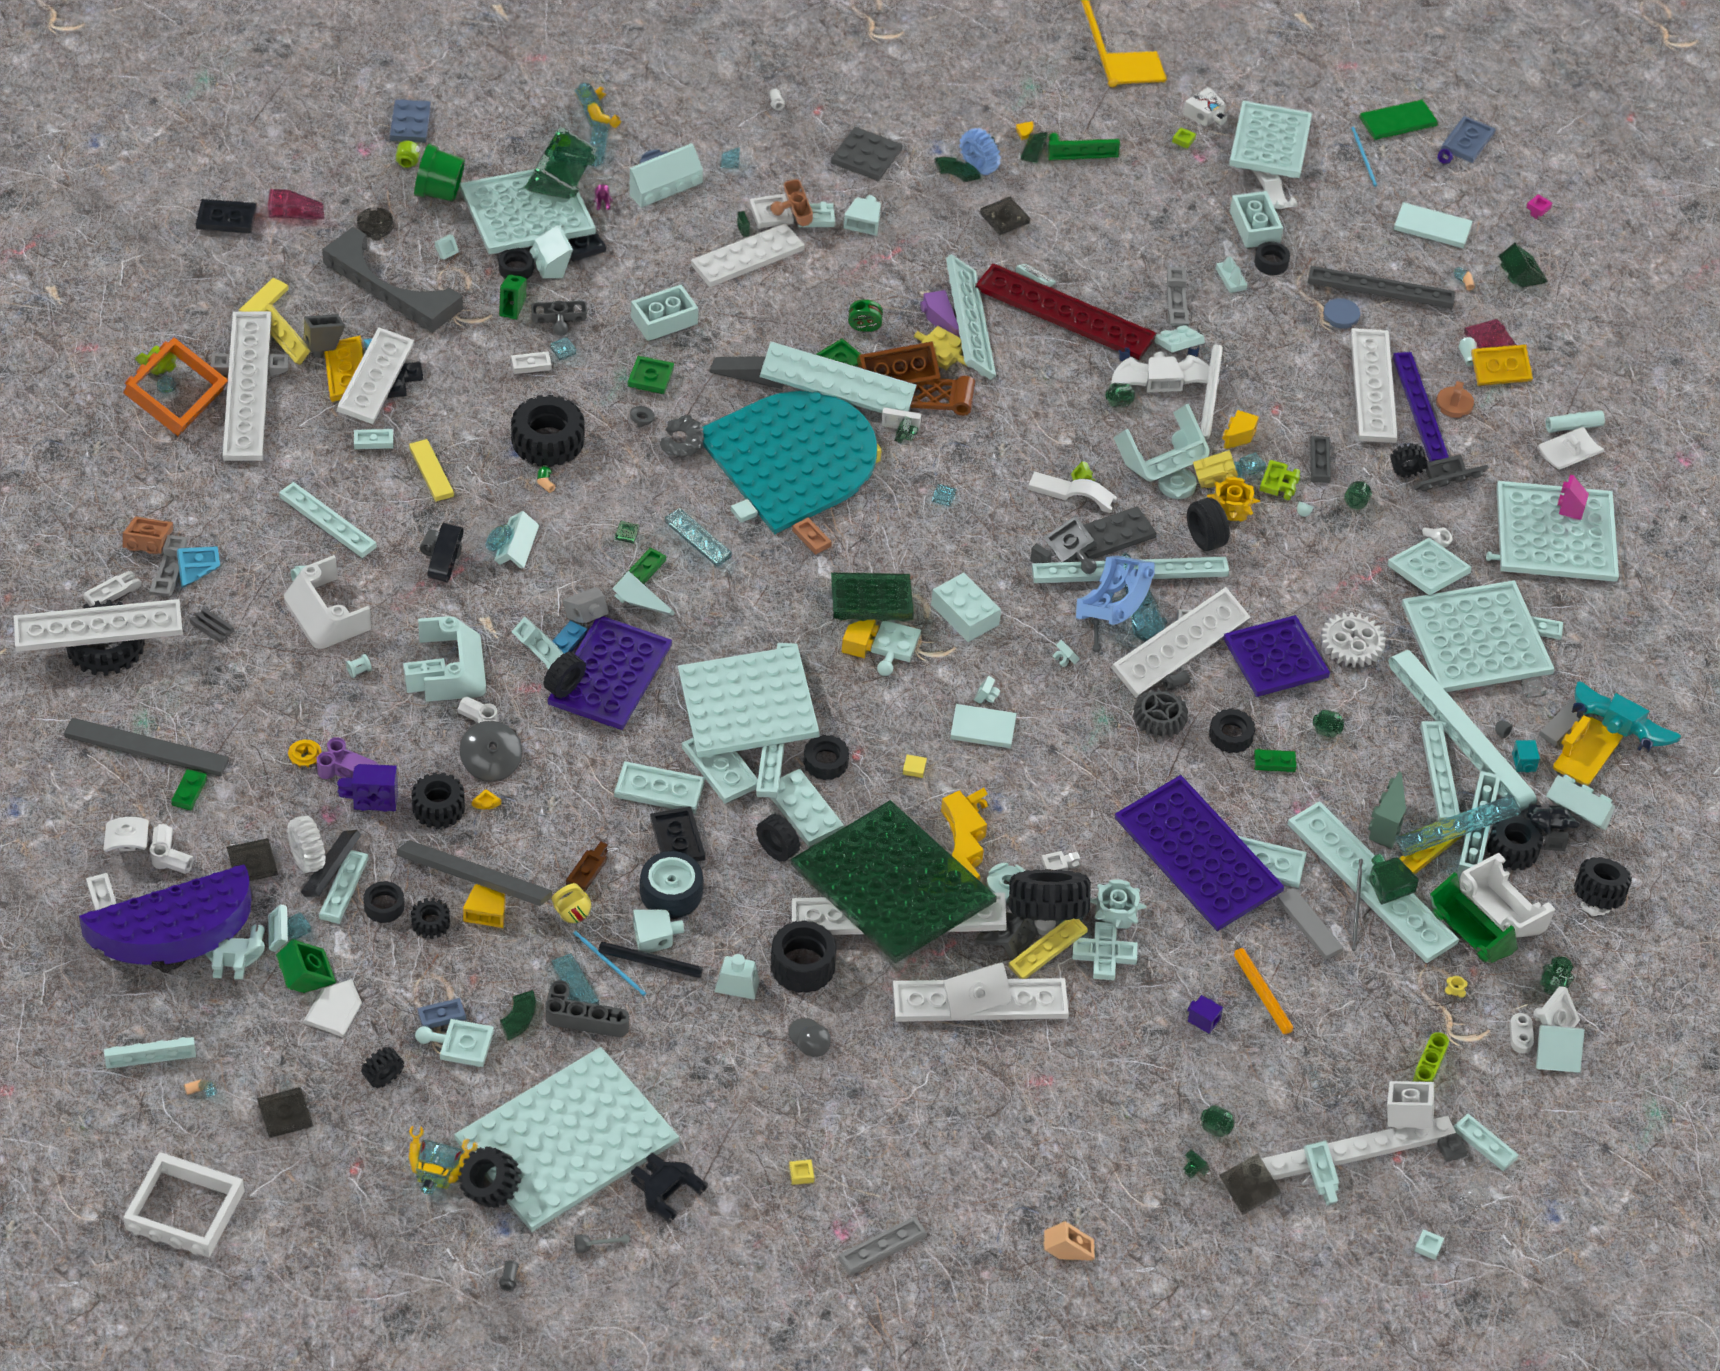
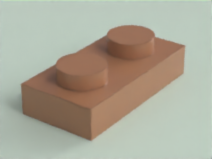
M809 518L792 526V531L815 555L831 547L832 541Z

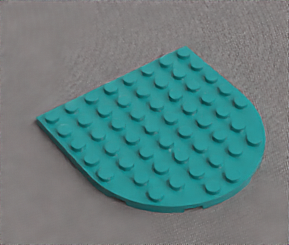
M790 391L774 394L702 427L704 434L703 447L744 498L751 502L758 511V515L774 535L849 499L859 491V487L865 481L869 480L876 465V436L866 417L849 403L837 397L820 394L819 392Z

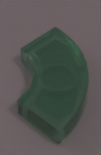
M936 157L934 160L940 174L955 175L963 182L978 180L981 177L980 172L968 162L958 161L957 158Z
M533 990L513 996L512 1011L506 1017L500 1019L501 1028L508 1041L522 1034L529 1027L530 1022L535 1016L536 998Z

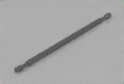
M1359 859L1352 951H1356L1363 859Z

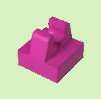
M1538 194L1527 203L1526 208L1531 210L1530 216L1537 219L1538 216L1541 217L1551 209L1552 202Z

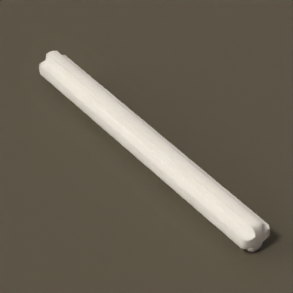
M1217 344L1213 345L1201 423V432L1206 440L1210 438L1223 350V347Z

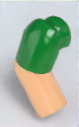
M541 467L538 470L537 483L548 493H551L555 489V485L548 480L549 474L552 471L548 467Z

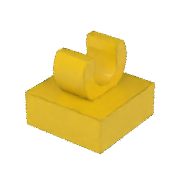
M984 787L966 797L977 812H979L977 803L981 805L982 809L988 807L986 800L982 799L988 795Z

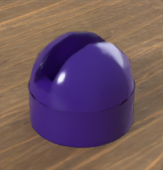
M1442 149L1439 151L1437 158L1441 163L1449 164L1453 159V155L1449 150ZM1445 154V155H1447L1449 158L1446 159V158H1444V157H1442V156Z

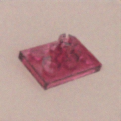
M1498 319L1465 327L1464 334L1467 337H1471L1477 342V349L1516 345L1505 330V326Z

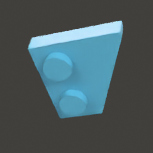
M218 546L177 549L181 588L188 586L220 566Z

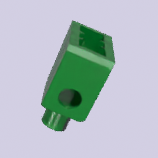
M508 275L501 284L499 316L518 319L526 300V278Z

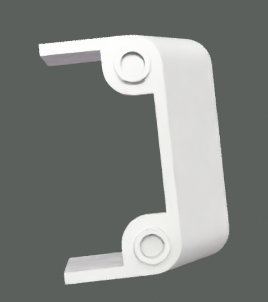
M334 555L305 566L284 594V601L312 646L318 649L327 648L371 630L370 608L368 606L351 613L342 605L327 608L315 590L316 587L338 579L336 557Z

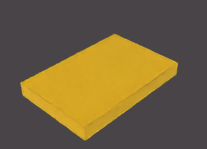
M1526 344L1471 350L1477 386L1530 382L1533 380Z

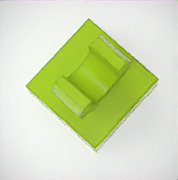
M1083 461L1071 473L1073 481L1078 479L1096 481L1095 478H1092L1093 471L1090 470L1088 463Z

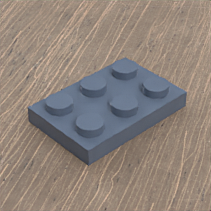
M395 99L390 141L426 143L431 101Z

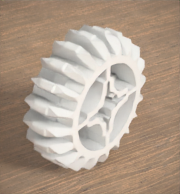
M299 816L290 820L287 832L296 865L304 873H313L322 869L325 865L326 857L324 855L325 850L322 837L316 823L309 816Z

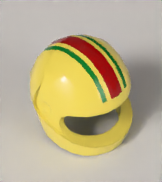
M576 883L561 888L551 898L555 910L567 923L583 921L591 910V901L588 895ZM569 892H572V893H571L570 895H568L567 897H565V898H563V899H560V898L563 897L565 894H567V893H569Z

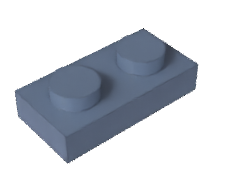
M460 998L417 1008L421 1025L430 1029L448 1025L451 1019L466 1020Z

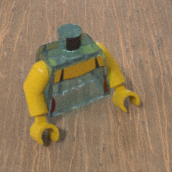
M581 83L574 92L579 107L590 127L600 123H609L613 128H617L622 122L619 120V116L614 114L610 119L608 115H605L600 100L607 95L602 92L604 88L600 86L594 90L591 83Z
M411 1126L409 1133L413 1137V1141L410 1142L409 1162L412 1172L416 1174L417 1181L423 1183L421 1191L424 1194L432 1195L436 1187L447 1189L451 1183L458 1181V1176H461L459 1169L465 1164L463 1160L470 1157V1152L476 1151L478 1144L474 1142L472 1148L468 1149L469 1139H465L462 1142L463 1149L425 1139L419 1142V1139L424 1135V1129L420 1127V1134L415 1136L413 1134L414 1126Z

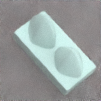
M1227 257L1224 262L1216 264V270L1229 293L1247 290V283L1241 274L1239 266L1235 264L1232 257Z

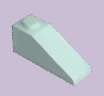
M629 571L612 588L616 592L614 596L622 603L626 601L630 605L671 616L675 614L672 609Z

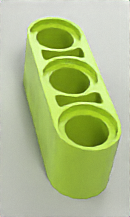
M1435 1032L1430 1036L1416 1067L1412 1082H1434L1449 1044V1039L1444 1033Z

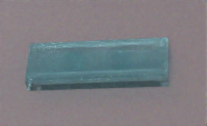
M572 953L552 960V966L559 979L569 984L570 998L572 1000L599 1005L597 996Z

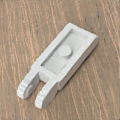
M128 571L90 589L83 594V597L90 606L95 605V601L98 600L100 604H106L107 600L114 601L129 592L136 591V589L141 587L142 582L138 578L134 579V573Z

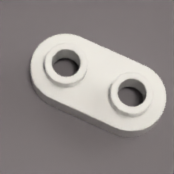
M1517 1013L1512 1016L1509 1024L1511 1046L1516 1052L1524 1054L1530 1052L1534 1044L1533 1023L1528 1015Z

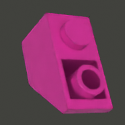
M1570 475L1568 482L1564 481L1561 493H1564V495L1560 494L1557 506H1561L1560 515L1581 520L1589 493L1574 475Z

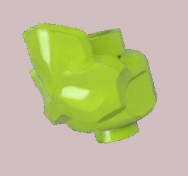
M158 345L154 346L148 355L140 353L135 360L140 365H146L149 357L154 352L158 353L160 347ZM169 352L150 372L155 375L172 372L176 367V356Z

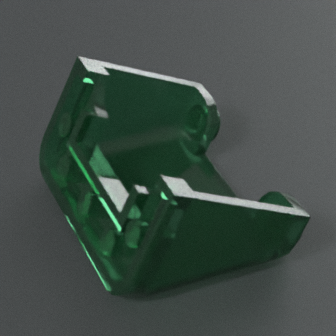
M560 126L524 188L530 192L564 199L575 198L580 190L577 187L578 182L587 166H592L597 156L594 154L598 148Z

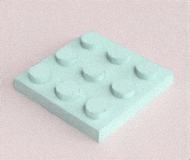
M1427 538L1388 559L1387 566L1428 595L1471 573L1470 565L1431 538Z

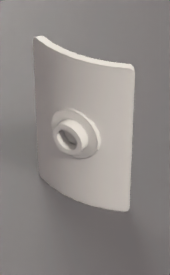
M1584 427L1538 445L1546 460L1557 469H1563L1604 452V448L1592 440Z
M121 817L107 822L103 850L105 852L119 848V852L136 851V848L145 850L149 821L139 817Z
M997 963L952 977L943 982L948 998L951 1020L1010 1002L1009 983L1003 963Z

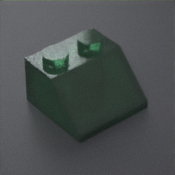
M1514 242L1498 255L1501 260L1500 266L1505 272H1508L1509 275L1507 277L1512 284L1516 283L1523 288L1548 282L1534 256Z

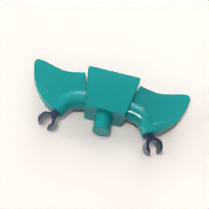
M1577 682L1574 691L1576 703L1573 704L1572 713L1577 712L1578 718H1582L1584 714H1595L1603 717L1602 724L1607 727L1610 733H1619L1624 737H1628L1631 734L1636 735L1640 741L1637 749L1641 751L1642 747H1645L1647 753L1650 752L1652 746H1666L1676 743L1681 739L1679 733L1665 729L1647 719L1650 712L1648 709L1615 693L1611 701V698L1595 692L1585 683Z

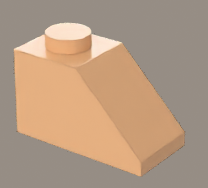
M1064 1221L1044 1230V1250L1056 1258L1090 1261L1095 1259L1094 1239L1068 1222Z

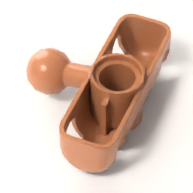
M800 180L786 181L784 183V191L788 200L773 202L770 206L771 212L774 215H781L784 209L791 207V212L800 226L811 224L813 213Z

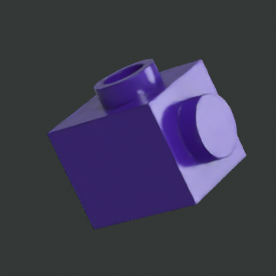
M1201 995L1197 1001L1193 1000L1187 1009V1012H1189L1188 1022L1210 1034L1221 1020L1223 1007L1216 1004L1212 999Z

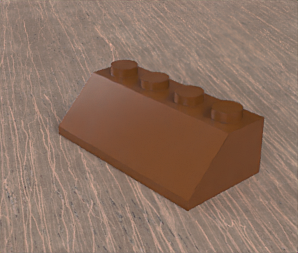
M933 341L860 354L857 358L858 368L912 384L941 378Z

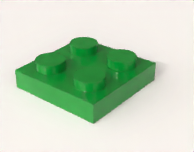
M637 356L628 379V387L665 394L674 370V363Z

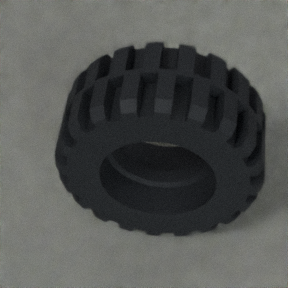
M539 395L535 399H527L526 403L520 404L511 418V442L513 449L523 460L526 459L530 464L536 463L540 467H543V465L554 467L557 464L560 466L565 464L566 461L570 462L573 460L574 456L576 457L584 446V416L578 406L574 405L570 400L566 401L560 396L557 398L553 397V395L546 397ZM541 428H555L560 430L559 432L554 434H542L536 432V430Z
M1036 869L1018 872L1009 880V909L1017 917L1032 920L1061 921L1085 917L1090 911L1091 881L1085 874L1069 870Z

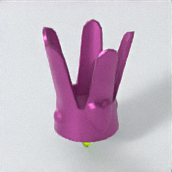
M598 185L595 188L594 199L595 203L597 198L596 208L600 210L601 202L604 200L606 208L610 210L609 198L611 202L613 201L610 197L609 187L607 185Z

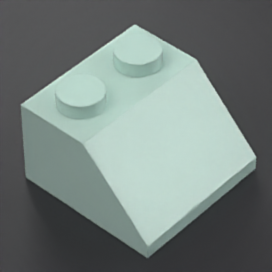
M557 225L535 240L530 253L542 278H563L573 249L561 226Z

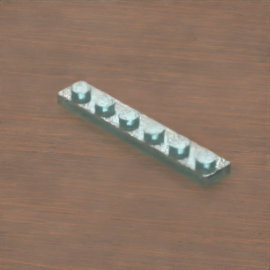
M1509 795L1395 837L1396 843L1405 857L1521 814L1520 807L1513 795Z

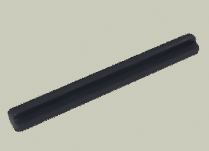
M601 942L598 952L696 978L702 976L703 967L607 942Z

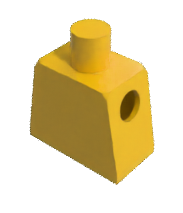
M475 884L463 906V922L503 928L505 894Z

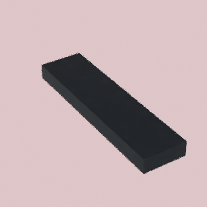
M358 830L343 831L325 856L323 868L314 872L301 890L304 897L320 896L361 837Z

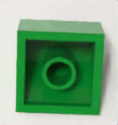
M292 939L276 954L285 984L290 990L306 993L336 983L323 948Z

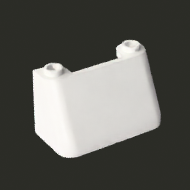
M1499 853L1462 872L1459 879L1461 891L1503 932L1510 925L1515 928L1516 938L1540 935L1547 930L1556 909L1549 902L1542 906L1539 902L1532 905L1507 881L1510 873L1508 871L1504 872L1502 866L1506 859Z

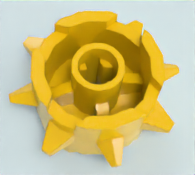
M1227 477L1221 483L1215 482V494L1207 495L1208 498H1213L1220 503L1227 519L1230 521L1243 522L1248 515L1253 514L1251 509L1252 503L1260 502V500L1253 498L1254 487L1246 484L1244 479L1238 477Z

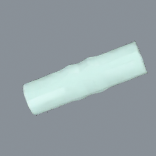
M1599 410L1547 417L1546 429L1548 433L1573 431L1581 427L1604 426L1605 416L1603 411Z

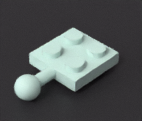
M885 620L882 621L871 649L872 653L886 656L877 666V671L880 675L889 676L893 672L892 661L894 658L906 662L911 661L921 635L920 629Z
M451 1019L446 1035L434 1033L429 1027L422 1026L417 1029L415 1038L421 1044H427L430 1041L443 1043L440 1060L483 1067L494 1033V1027Z

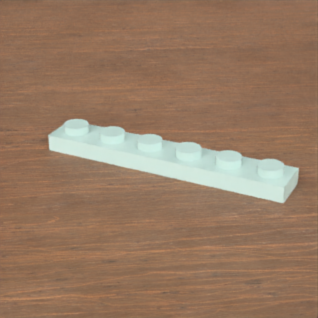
M292 482L279 492V497L361 558L377 548L374 540L295 482Z
M1422 721L1420 728L1439 823H1444L1447 819L1451 818L1455 822H1459L1461 816L1442 721Z

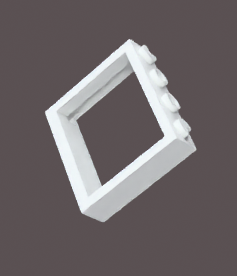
M159 1152L123 1217L125 1230L133 1232V1235L140 1234L152 1241H161L173 1248H182L191 1251L194 1255L200 1254L210 1258L245 1192L243 1179ZM161 1173L227 1194L205 1238L138 1216Z

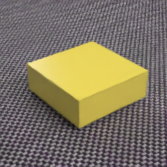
M907 754L903 775L923 778L927 758Z
M812 1160L789 1162L792 1185L814 1183Z

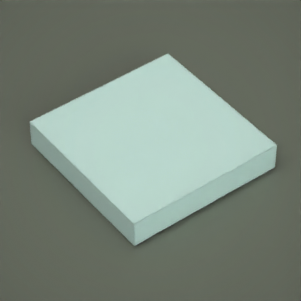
M1540 1025L1536 1068L1580 1073L1584 1029Z

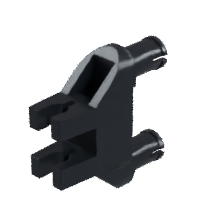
M653 1152L646 1157L648 1162L646 1168L653 1173L652 1175H649L638 1166L631 1171V1175H633L631 1182L644 1192L646 1210L649 1213L658 1214L667 1223H671L676 1218L678 1212L664 1201L681 1185H688L698 1195H701L702 1191L705 1192L708 1187V1183L694 1173V1168L689 1164L665 1162Z

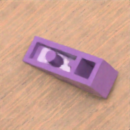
M946 291L924 293L920 306L921 311L925 312L927 320L934 326H939L959 337L958 323Z

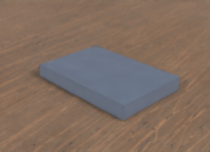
M1463 116L1442 144L1441 150L1447 149L1452 155L1473 163L1495 134L1496 129Z

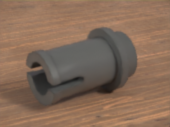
M1182 671L1172 676L1169 674L1163 679V685L1167 690H1174L1176 686L1190 682V676L1187 671Z
M513 1260L506 1261L503 1275L499 1278L498 1282L500 1288L508 1292L512 1291L517 1285L516 1275L519 1264Z

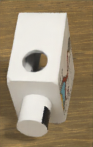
M1209 87L1185 101L1183 115L1203 126H1209L1214 122L1223 125L1227 120V117L1224 115L1225 103Z

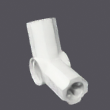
M463 697L460 701L458 713L478 723L483 721L498 722L497 708L493 704H482L469 697Z
M159 824L157 827H154L153 840L150 847L152 865L157 869L169 868L184 874L189 873L194 858L191 855L171 849L173 829L166 824Z

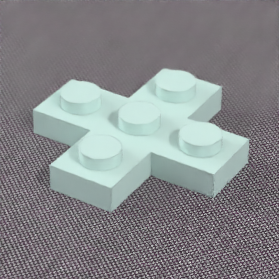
M1095 922L1094 939L1079 938L1073 943V960L1093 961V979L1115 980L1116 963L1132 965L1137 963V942L1116 941L1117 928L1114 927L1113 923Z

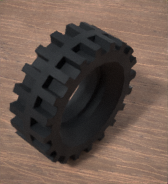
M98 600L95 601L93 606H89L88 603L84 604L83 608L115 606V604H112V600H107L106 604H100ZM118 601L117 605H123V602ZM145 639L122 641L120 645L105 650L93 649L87 645L66 647L68 658L72 659L75 667L80 665L81 671L86 672L89 669L92 675H97V672H103L104 676H108L109 671H115L116 674L120 673V668L122 667L128 670L131 668V661L137 663L139 661L138 654L143 655Z

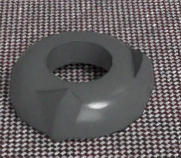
M636 406L630 410V418L637 423L638 428L648 425L654 420V412L647 407ZM642 415L645 416L647 419H640L637 416Z

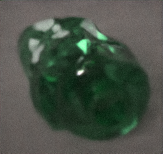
M1554 957L1551 964L1542 966L1543 972L1540 985L1544 987V992L1549 995H1553L1559 986L1569 988L1572 981H1574V975L1571 974L1574 967L1566 957Z

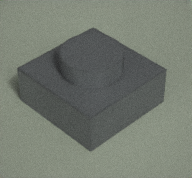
M1036 543L1031 549L1030 561L1033 563H1051L1052 553Z

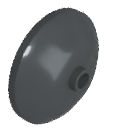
M483 721L473 725L464 734L460 744V758L466 770L474 777L484 781H499L509 777L519 766L522 758V745L517 734L509 726L497 721ZM494 744L496 749H490L489 745Z

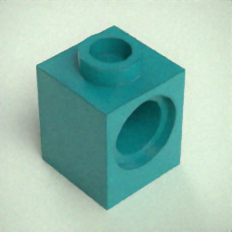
M1516 740L1512 751L1516 772H1536L1540 761L1536 740Z

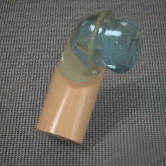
M1461 267L1454 269L1455 278L1465 283L1467 290H1473L1475 285L1472 274Z
M200 1079L184 1084L187 1095L205 1090L207 1097L217 1094L215 1087L217 1085L213 1081Z

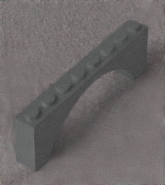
M354 226L322 249L323 263L326 266L331 267L340 275L345 276L354 284L359 285L368 293L373 294L382 302L393 307L394 310L401 312L408 319L415 321L422 328L432 333L463 310V296L450 287L438 291H412L395 287L378 278L369 269L363 257L364 251L368 249L367 235Z

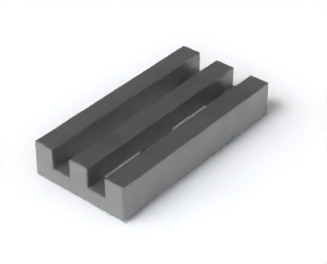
M202 608L201 613H196L195 618H190V624L219 643L234 632L232 625L206 608ZM200 620L209 625V627L201 623Z

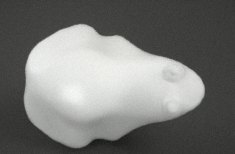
M1446 528L1422 529L1423 536L1432 538L1444 548L1448 547L1453 540L1451 533Z

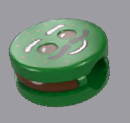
M863 299L855 301L850 305L848 323L853 329L873 332L882 326L883 308L879 303Z

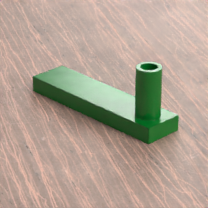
M1055 132L1048 136L1049 160L1119 158V139L1060 141L1059 135Z

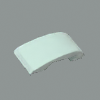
M526 617L512 631L523 644L528 646L543 661L548 669L557 658L564 654L548 636Z

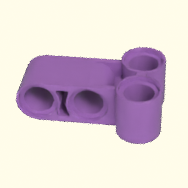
M334 737L327 743V752H322L317 756V773L322 779H330L335 775L342 778H353V771L356 765L379 764L347 750L346 742L342 738Z

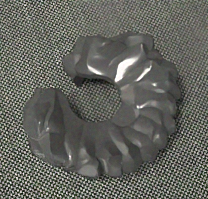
M684 415L678 419L669 420L666 431L670 436H673L674 432L682 431L686 433L687 439L682 443H677L667 436L661 438L660 442L661 449L666 454L677 457L692 456L703 445V428L699 421L692 419L691 415Z

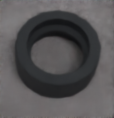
M1277 242L1263 243L1256 250L1255 266L1259 271L1267 275L1282 274L1289 266L1290 252L1283 244ZM1274 255L1282 259V261L1271 262L1264 259L1263 256Z
M514 248L503 251L499 256V272L504 279L508 275L521 276L528 279L533 274L534 259L529 251L523 248ZM513 261H520L525 263L526 266L521 268H511L506 264Z
M389 881L376 882L370 885L363 895L364 911L367 917L373 921L389 923L399 918L404 911V893L395 883ZM388 895L395 898L397 903L390 908L380 909L374 907L371 901L378 896Z

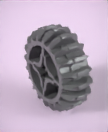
M1159 688L1156 692L1151 689L1148 693L1144 692L1141 697H1138L1133 709L1136 726H1140V731L1146 730L1147 735L1153 734L1154 738L1157 735L1162 738L1165 735L1170 738L1173 734L1178 735L1188 720L1186 702L1182 701L1181 696L1175 697V692L1168 693L1167 689L1164 692H1161Z

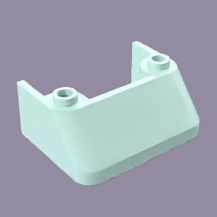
M1189 403L1173 412L1181 430L1172 435V444L1175 449L1145 461L1142 454L1138 451L1129 429L1113 437L1128 468L1145 480L1152 482L1191 466L1194 461L1208 457L1209 447Z
M452 616L418 619L420 643L457 640L460 662L450 663L445 667V676L424 677L425 701L483 696L486 692V680L479 633Z

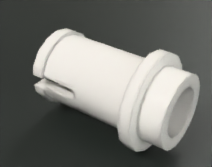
M779 89L770 90L769 96L772 108L782 110L785 101L781 97Z

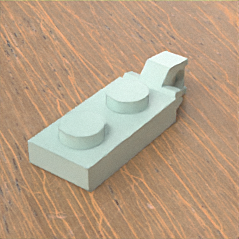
M1327 1141L1305 1145L1303 1148L1318 1194H1323L1327 1205L1335 1204L1338 1201L1335 1191L1339 1190V1180Z

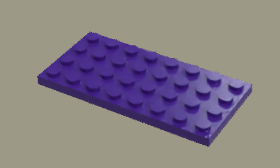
M1182 775L1115 813L1116 821L1216 931L1221 930L1284 891V885Z

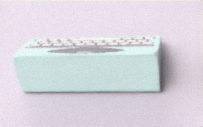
M1027 264L1016 266L1015 273L1048 287L1055 284V280Z

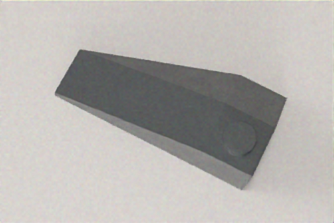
M766 356L715 357L709 373L782 389L784 386L782 383L760 377Z

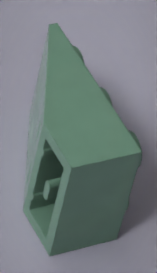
M1400 771L1395 778L1391 777L1387 786L1389 790L1382 793L1379 800L1381 804L1379 807L1375 806L1371 815L1374 819L1371 820L1368 830L1371 831L1369 840L1391 849L1400 835L1406 812L1402 772Z

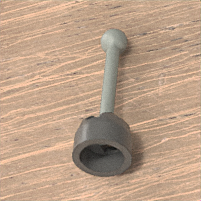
M583 1234L574 1236L576 1253H584L591 1248V1245L615 1242L627 1244L630 1241L628 1235L599 1240H591L589 1236Z

